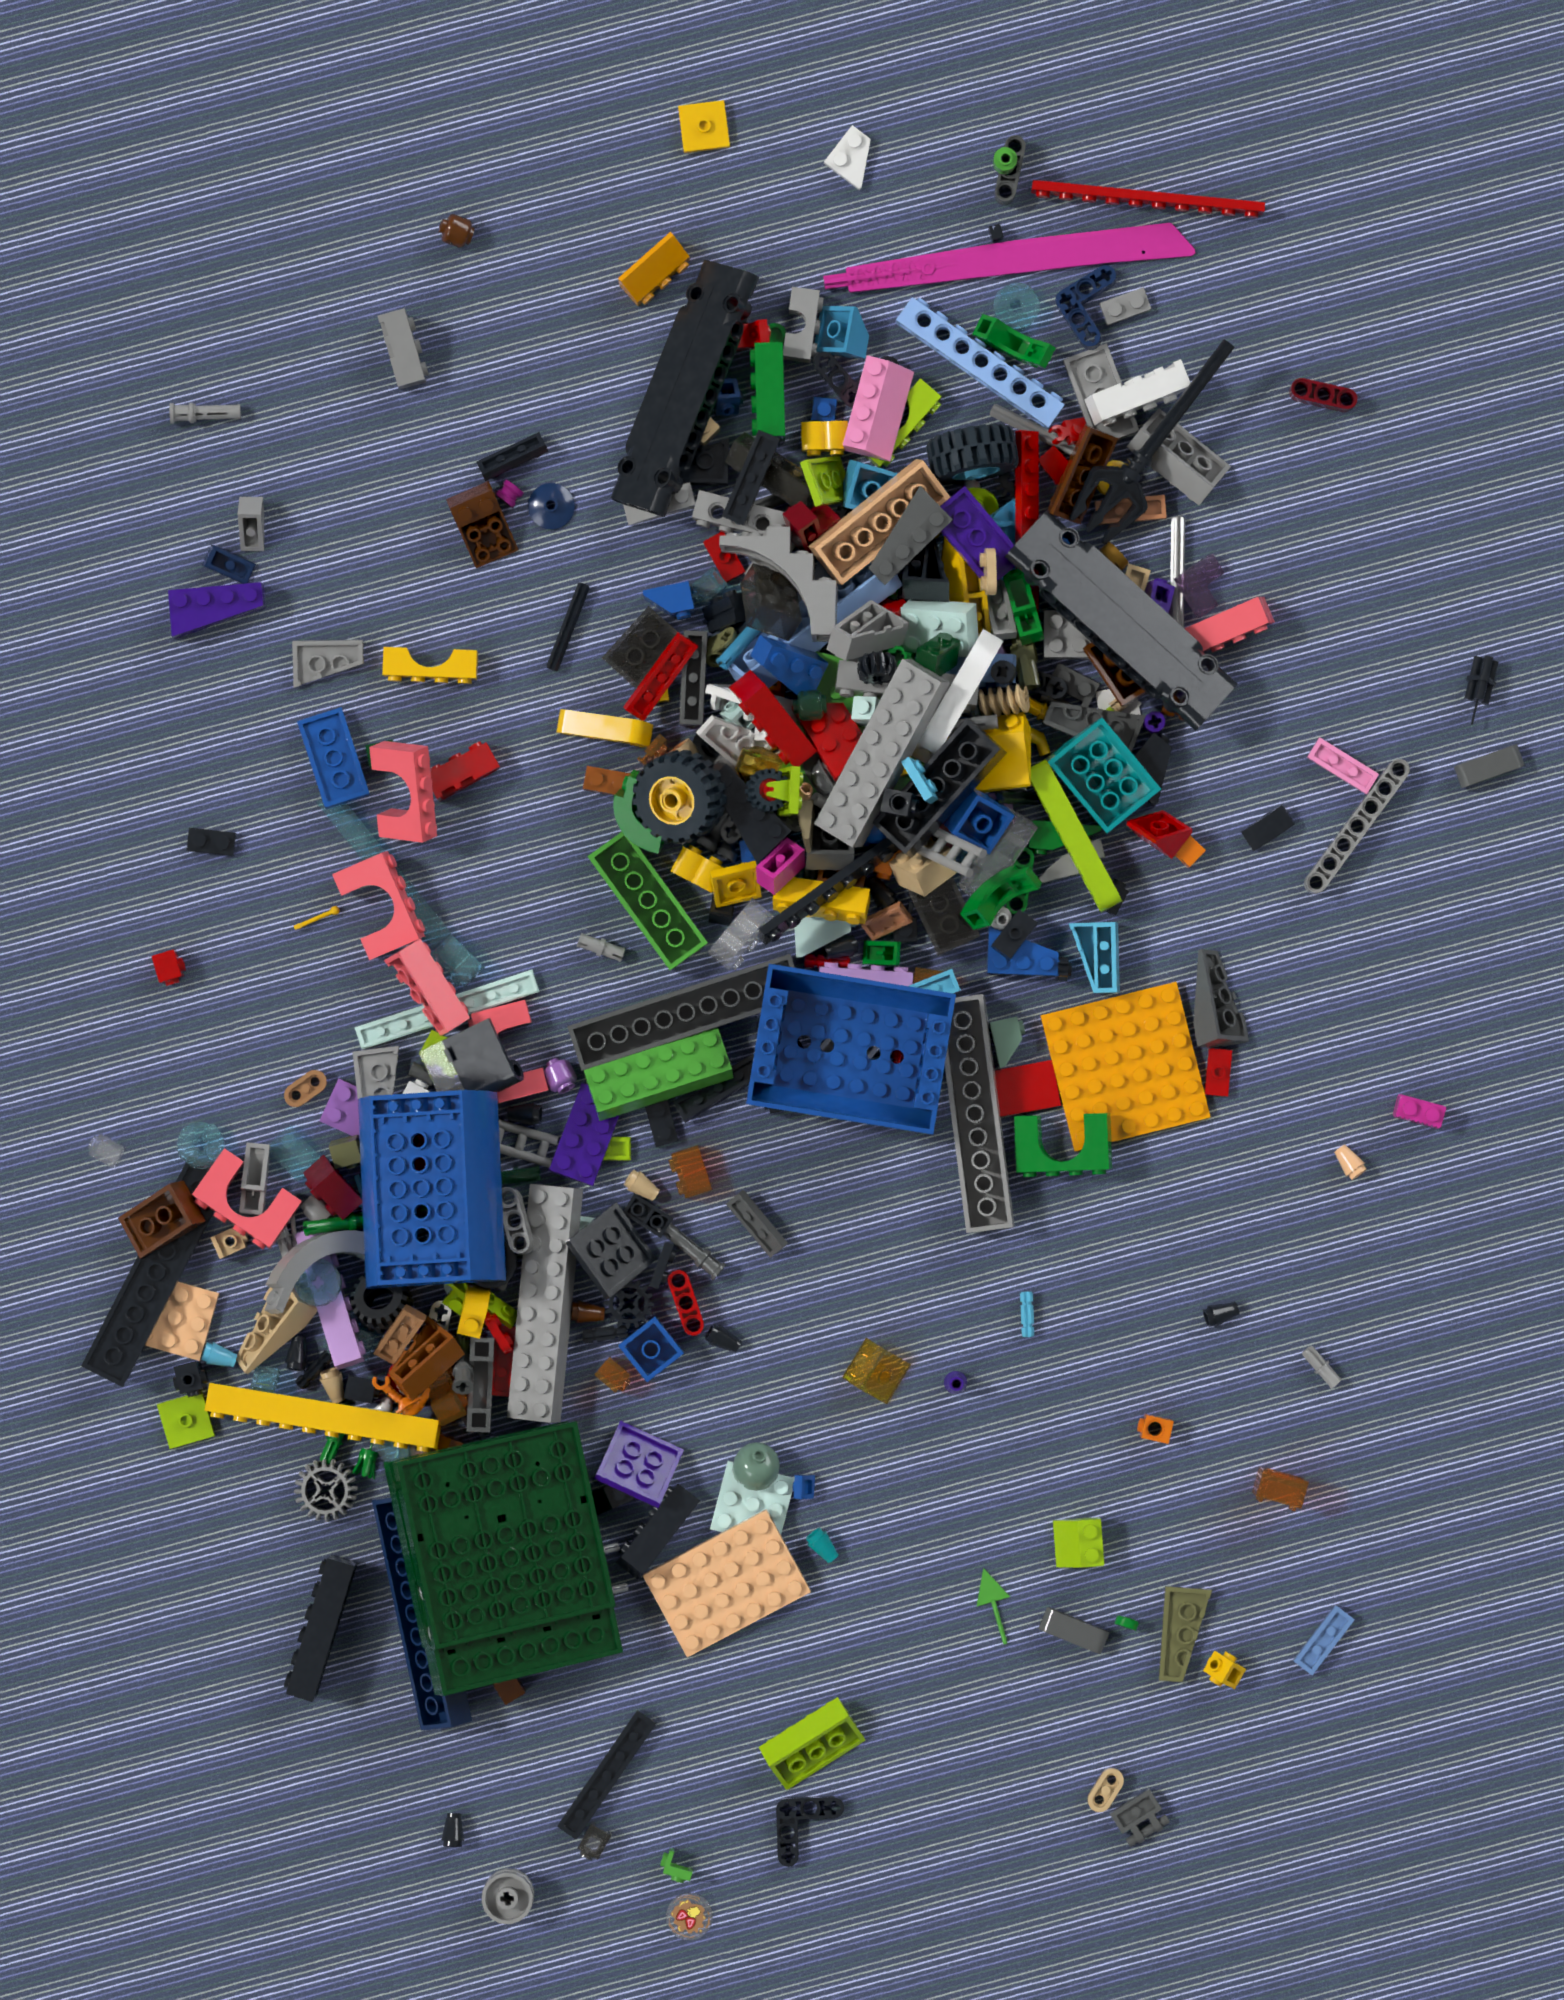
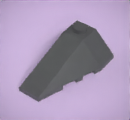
M1198 950L1194 1030L1198 1047L1216 1048L1249 1042L1244 1015L1242 1012L1238 1013L1234 1000L1237 999L1234 991L1230 992L1226 980L1228 976L1218 951Z

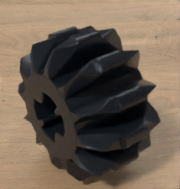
M872 651V653H865L862 657L858 658L857 673L859 680L863 681L864 684L871 683L874 686L876 684L890 683L897 669L895 656H892L889 652Z

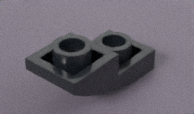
M1282 804L1263 815L1261 819L1242 829L1241 833L1252 850L1255 851L1295 825V822Z
M635 1193L623 1211L627 1217L660 1238L673 1220L671 1216Z

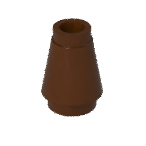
M580 1300L572 1302L571 1320L575 1321V1323L604 1320V1307Z

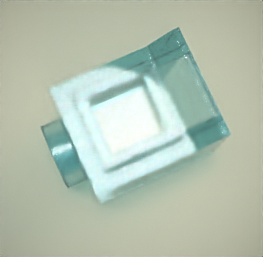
M711 567L691 585L694 589L691 593L699 603L704 601L708 604L709 600L718 596L728 587V584Z

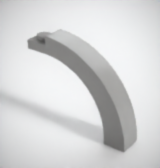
M345 1230L323 1233L304 1240L293 1247L277 1263L265 1284L273 1290L266 1298L267 1304L264 1310L270 1314L283 1313L290 1294L300 1276L314 1262L327 1255L342 1253L365 1261L364 1232Z

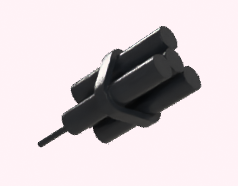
M1474 656L1470 675L1466 679L1468 684L1464 699L1476 702L1471 725L1474 722L1478 702L1483 705H1489L1492 689L1496 686L1495 676L1499 662L1493 660L1494 658L1491 656H1484L1483 658Z

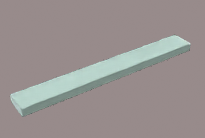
M529 970L456 994L459 1001L466 1005L468 1015H471V1013L483 1011L540 991L533 970ZM422 1005L355 1027V1031L363 1050L434 1026L424 1015L422 1010L424 1006Z

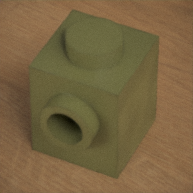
M358 1135L330 1141L329 1150L335 1169L344 1166L350 1169L360 1165V1141Z

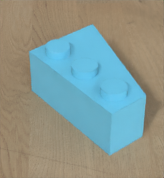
M1069 923L1093 993H1120L1118 923Z

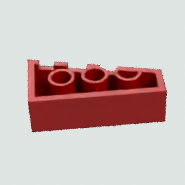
M751 670L729 687L741 702L738 706L747 716L750 714L754 720L751 722L757 730L766 733L767 736L764 739L773 749L775 747L778 748L780 753L777 755L785 765L790 763L792 766L799 767L817 752L768 687Z

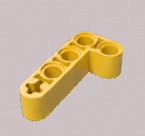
M560 709L556 733L650 748L653 724L636 719Z

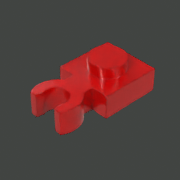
M1085 418L1064 420L1060 425H1053L1048 432H1055L1058 437L1052 443L1058 445L1066 439L1068 445L1076 444L1086 424Z

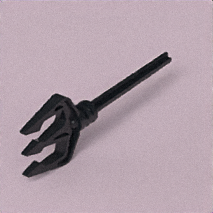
M1223 339L1142 448L1133 450L1134 458H1127L1129 465L1123 464L1121 468L1118 466H1094L1090 469L1069 519L1074 521L1087 509L1085 501L1100 481L1109 483V488L1099 509L1092 513L1086 527L1088 533L1101 524L1105 514L1122 499L1128 497L1132 503L1118 524L1108 526L1101 540L1104 545L1145 513L1148 504L1142 485L1139 483L1142 479L1140 472H1147L1144 467L1153 464L1152 456L1235 348L1231 343Z

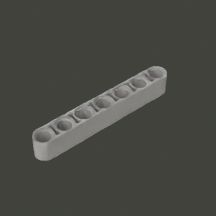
M1396 759L1388 764L1304 880V887L1309 893L1317 894L1327 887L1410 772L1409 764L1405 760ZM1394 764H1400L1403 767L1404 773L1402 776L1393 774L1392 767ZM1380 783H1387L1389 785L1390 792L1388 795H1382L1379 792L1378 787ZM1371 801L1376 805V812L1374 814H1369L1365 811L1366 802ZM1358 820L1362 823L1363 829L1360 833L1353 832L1351 829L1352 821ZM1340 839H1345L1349 844L1346 852L1340 851L1337 847V842ZM1326 858H1331L1335 862V867L1332 871L1324 868L1323 862ZM1313 876L1321 880V887L1319 889H1313L1309 884Z

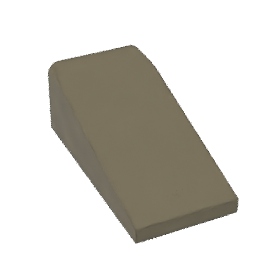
M813 799L802 801V808L797 814L805 849L808 853L812 849L815 821Z

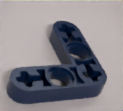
M1108 265L1097 268L1056 295L1055 301L1059 312L1080 344L1087 350H1094L1100 346L1101 335L1082 305L1115 285L1116 272ZM1103 273L1106 275L1111 274L1109 281L1101 280ZM1092 279H1096V282H1098L1099 288H1096V284ZM1083 284H1090L1093 288L1089 294H1082L1079 289ZM1063 297L1070 299V304L1073 308L1071 311H1069L1065 303L1062 304ZM1077 314L1085 317V321L1081 325L1072 323V318ZM1086 328L1090 336L1096 335L1093 343L1089 340L1086 341V334L1083 331Z

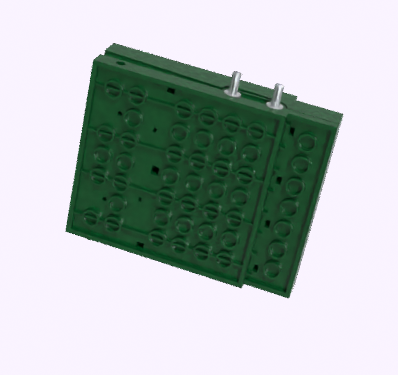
M561 1421L383 1462L421 1644L426 1651L435 1695L446 1696L623 1653L614 1611L616 1604L613 1594L628 1591V1587H626L628 1585L623 1583L611 1586L605 1554L619 1551L620 1547H617L619 1543L603 1546L577 1421Z

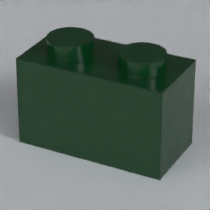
M940 632L917 648L915 662L941 677L957 666L961 640L953 638L948 633Z

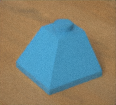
M823 306L822 312L820 311L819 334H816L815 343H817L816 353L825 351L833 356L865 359L869 334L858 308L854 306Z

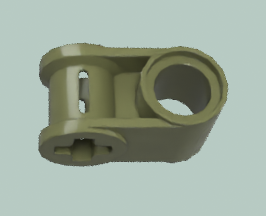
M728 627L707 640L706 663L709 666L720 667L719 665L722 662L717 664L716 659L739 636L733 627Z

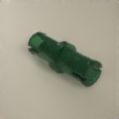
M540 1166L522 1169L513 1167V1170L501 1171L502 1185L515 1183L516 1186L521 1185V1182L541 1181Z

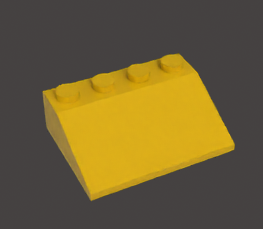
M1024 712L1001 715L997 717L999 729L983 730L1007 753L975 789L982 793L1031 786V726Z

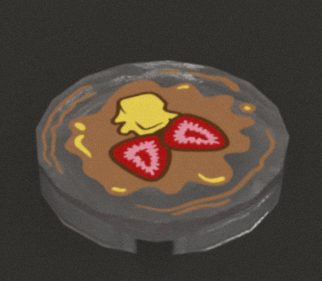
M684 1893L676 1896L670 1902L666 1911V1922L670 1931L676 1937L683 1940H695L702 1937L709 1930L712 1923V1910L709 1902L703 1896L696 1893Z

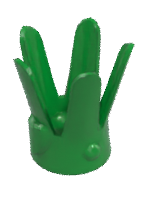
M371 1443L369 1450L361 1448L359 1460L351 1474L355 1473V1475H358L362 1469L363 1477L368 1476V1478H372L373 1474V1479L375 1480L376 1459L379 1452L371 1451L373 1443Z

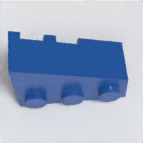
M759 635L750 655L808 705H810L829 664L816 652L763 635Z
M990 926L988 927L986 974L1058 976L1059 952L1025 940L1009 961L991 947L1002 931Z

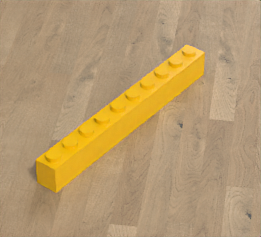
M209 1383L204 1410L211 1412L210 1417L224 1419L225 1415L234 1416V1421L247 1423L249 1418L255 1419L258 1425L270 1426V1422L279 1423V1428L293 1430V1426L302 1427V1432L316 1434V1430L325 1431V1436L337 1438L339 1433L346 1434L349 1440L361 1441L362 1437L371 1438L370 1443L384 1445L385 1441L394 1442L393 1447L407 1449L408 1445L417 1446L416 1451L430 1452L431 1448H438L442 1421L214 1383Z

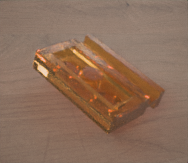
M659 734L644 750L646 755L643 758L640 756L637 758L638 762L644 767L649 758L653 760L655 757L664 755L668 750L666 746L668 744L667 739Z

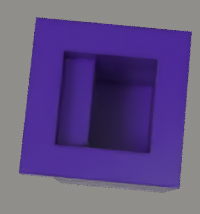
M1155 578L1147 582L1145 593L1169 613L1175 586L1169 585L1168 581L1161 578Z

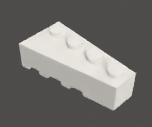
M1180 359L1173 362L1166 369H1163L1162 366L1144 375V378L1137 376L1124 382V385L1119 383L1094 393L1084 401L1094 426L1103 423L1105 427L1117 422L1116 418L1120 416L1127 419L1136 415V411L1143 408L1144 412L1156 408V403L1164 401V404H1168L1177 400V395L1184 391L1191 382Z

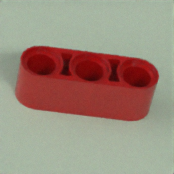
M680 1269L675 1270L669 1275L668 1284L683 1329L687 1334L695 1336L702 1332L704 1320L688 1274ZM675 1274H682L685 1277V1284L683 1286L676 1287L672 1283V1277ZM689 1296L693 1300L692 1307L683 1309L679 1303L681 1297ZM696 1318L699 1320L700 1328L697 1331H690L688 1329L687 1322L689 1319Z

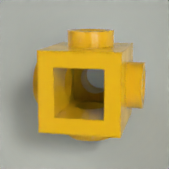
M1214 1651L1203 1671L1211 1676L1209 1680L1221 1687L1222 1684H1225L1235 1689L1246 1669L1236 1663L1237 1658L1225 1651L1222 1655Z

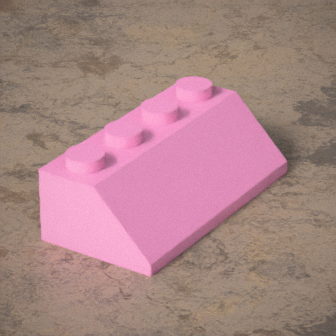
M872 356L866 357L843 442L845 451L891 461L914 371L888 360Z

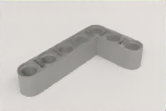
M504 1187L502 1188L503 1224L509 1247L513 1252L525 1255L533 1250L534 1240L522 1195L516 1189ZM512 1192L515 1199L512 1204L507 1205L505 1195ZM428 1209L417 1212V1216L419 1218L426 1217ZM514 1215H519L521 1220L517 1227L511 1225V1218ZM421 1229L418 1234L426 1235L429 1232L426 1229ZM524 1237L527 1243L526 1247L519 1250L516 1245L517 1240Z

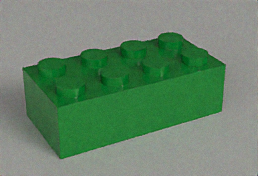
M783 342L755 343V349H750L751 367H755V372L751 373V390H756V396H751L752 413L757 414V419H752V436H756L758 430L780 438V442H785Z

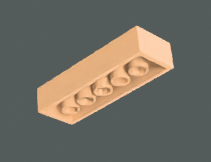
M915 459L808 546L830 577L836 580L837 584L843 585L875 559L919 486L939 506L951 498L923 460Z

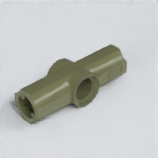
M1017 630V637L1011 639L1012 646H1010L1011 654L1016 655L1019 686L1021 690H1024L1025 685L1027 690L1036 689L1041 686L1036 663L1038 661L1035 643L1022 646Z

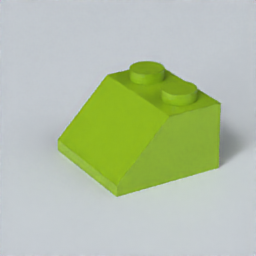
M1100 1517L1053 1520L1056 1567L1083 1568L1104 1566Z

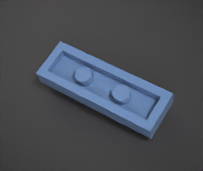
M1335 1605L1293 1661L1313 1675L1355 1619Z

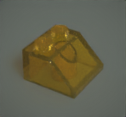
M866 1338L842 1378L865 1393L888 1404L911 1364Z

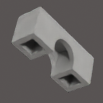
M792 287L789 314L801 316L806 325L799 333L785 334L783 360L810 363L811 357L816 354L817 343H813L814 334H819L820 320H816L817 311L822 312L824 299L819 297L820 290Z

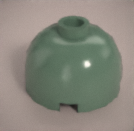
M754 1442L740 1448L734 1458L732 1471L737 1482L739 1480L740 1483L744 1484L745 1488L759 1491L767 1489L776 1481L780 1462L777 1453L770 1446Z

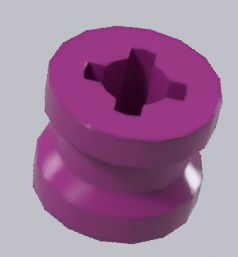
M506 479L503 483V488L497 490L495 495L508 506L514 508L516 505L515 501L522 497L524 493Z

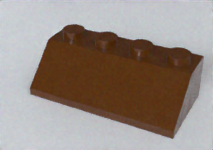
M1084 425L1047 509L1051 514L1072 521L1069 519V516L1090 469L1094 466H1107L1118 438L1092 426ZM1097 486L1094 488L1092 493L1085 501L1087 509L1097 489ZM1087 509L1072 522L1081 525Z

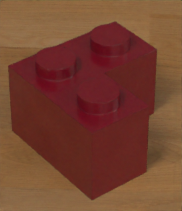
M802 501L789 507L782 514L786 526L791 527L792 543L800 551H808L809 553L812 552L808 546L841 520L828 505L814 506L809 509Z
M322 1155L303 1172L307 1179L305 1184L310 1189V1192L318 1201L323 1199L327 1203L325 1208L333 1217L338 1215L344 1220L362 1204V1198L359 1193L344 1179L340 1171L335 1169L334 1164L325 1155Z

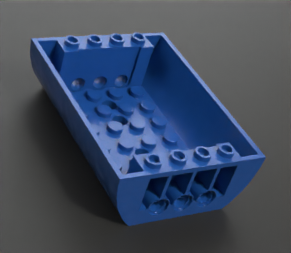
M769 964L746 1104L934 1134L956 994ZM801 1035H807L811 1039V1044L806 1049L800 1048L797 1044V1040ZM831 1039L834 1042V1049L831 1052H824L820 1047L822 1040ZM871 1046H876L880 1049V1057L876 1060H871L867 1056V1050ZM894 1050H900L904 1055L903 1061L899 1064L893 1063L890 1059V1054Z
M455 1090L377 1095L358 1099L366 1288L506 1281L497 1092ZM417 1134H422L425 1138V1142L421 1147H416L413 1143V1138ZM421 1157L425 1160L426 1166L422 1171H417L414 1167V1162ZM420 1205H425L428 1209V1214L424 1218H419L416 1214V1210ZM421 1229H426L429 1232V1238L425 1242L419 1241L417 1237Z

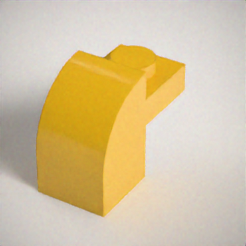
M467 1284L457 1334L480 1339L491 1288Z

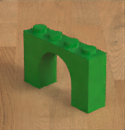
M1110 1113L1084 1114L1085 1139L1083 1148L1076 1157L1068 1161L1056 1160L1044 1149L1041 1115L1014 1116L1016 1173L1023 1172V1177H1035L1037 1172H1046V1176H1060V1171H1069V1175H1083V1170H1092V1175L1106 1174V1170L1112 1169Z

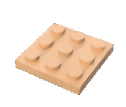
M178 1282L145 1346L201 1361L219 1293Z

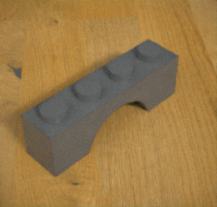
M471 1337L470 1365L473 1367L471 1380L474 1388L472 1392L468 1393L467 1432L490 1433L494 1338L480 1337L479 1339Z

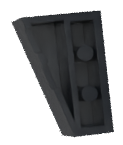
M935 537L904 566L902 599L949 602V580L944 571V564L941 561Z

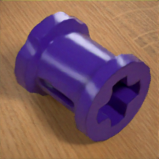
M1152 711L1146 715L1143 727L1151 734L1158 733L1165 725V718L1162 713ZM1151 716H1154L1155 720L1160 721L1156 728L1148 724L1152 718Z

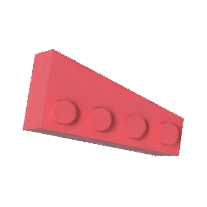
M1256 597L1184 629L1198 640L1202 645L1203 652L1211 649L1213 653L1225 648L1224 643L1229 641L1236 643L1246 639L1245 635L1254 631L1257 634L1267 630V626L1275 623L1265 597Z
M418 939L385 959L384 962L388 967L394 966L398 972L396 978L400 983L404 982L410 987V996L415 1002L424 1006L422 1009L424 1015L440 1036H442L470 1017L466 1005L457 998L454 986L447 982L444 977L441 965L435 962L430 955L431 950L429 946L422 942L421 939Z

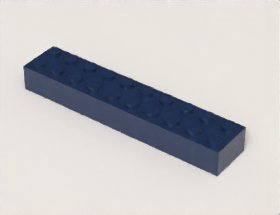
M391 1496L372 1500L421 1731L449 1728L470 1722L472 1717L466 1691L446 1696L434 1694L426 1651L421 1644Z

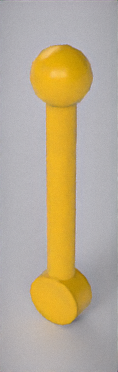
M333 906L327 912L294 925V929L298 930L332 914L337 915L340 909L337 906Z

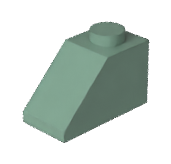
M1017 1016L989 1023L999 1068L1006 1066L1022 1041V1034H1025L1023 1021H1018Z

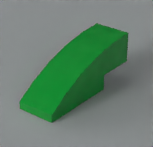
M1011 570L1003 576L1021 644L1023 646L1044 640L1030 585L1025 581L1024 573L1021 570Z

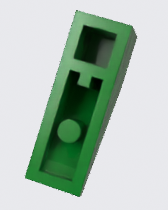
M1030 821L1028 849H1033V854L1047 855V851H1053L1064 846L1052 822ZM1082 825L1088 836L1101 831V826Z

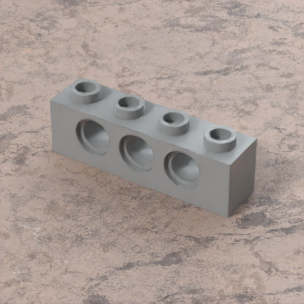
M699 490L692 515L693 520L697 521L696 525L710 528V525L719 527L721 532L733 533V531L742 533L741 536H749L750 533H761L763 536H767V529L761 531L757 528L761 520H768L770 522L769 527H773L774 524H785L782 515L784 512L753 504L744 526L738 525L724 517L715 519L712 516L713 511L717 508L725 510L729 498Z

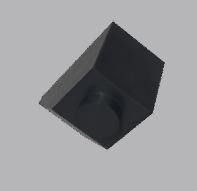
M607 1484L592 1491L597 1515L612 1510L635 1498Z

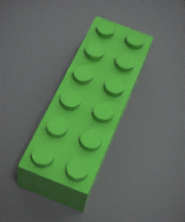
M623 832L587 856L670 971L708 944L640 848L633 844Z
M718 1027L584 1070L585 1079L599 1121L733 1078L732 1067Z

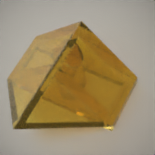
M763 746L742 747L735 770L739 777L747 783V781H750L749 777L759 770L772 768L775 771H779V769L785 768L786 765L777 754Z

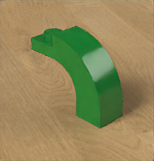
M982 314L972 333L973 336L997 351L1034 368H1037V366L1046 368L1056 349L1049 343L1030 338L1007 326L999 319Z
M633 770L629 776H625L622 789H619L614 795L613 809L615 819L620 830L633 844L658 854L664 846V841L661 840L662 836L656 838L651 835L650 832L652 830L650 828L645 829L641 824L643 822L642 818H637L635 813L638 809L637 805H633L632 797L636 796V793L633 792V785L639 782L636 780V777L640 771Z
M1015 865L1010 866L986 880L971 895L960 914L973 930L990 926L998 911L1009 900L1018 895L1038 890L1042 882L1029 866L1018 869Z

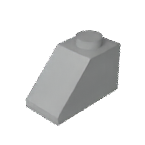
M239 497L237 515L241 551H264L263 497Z

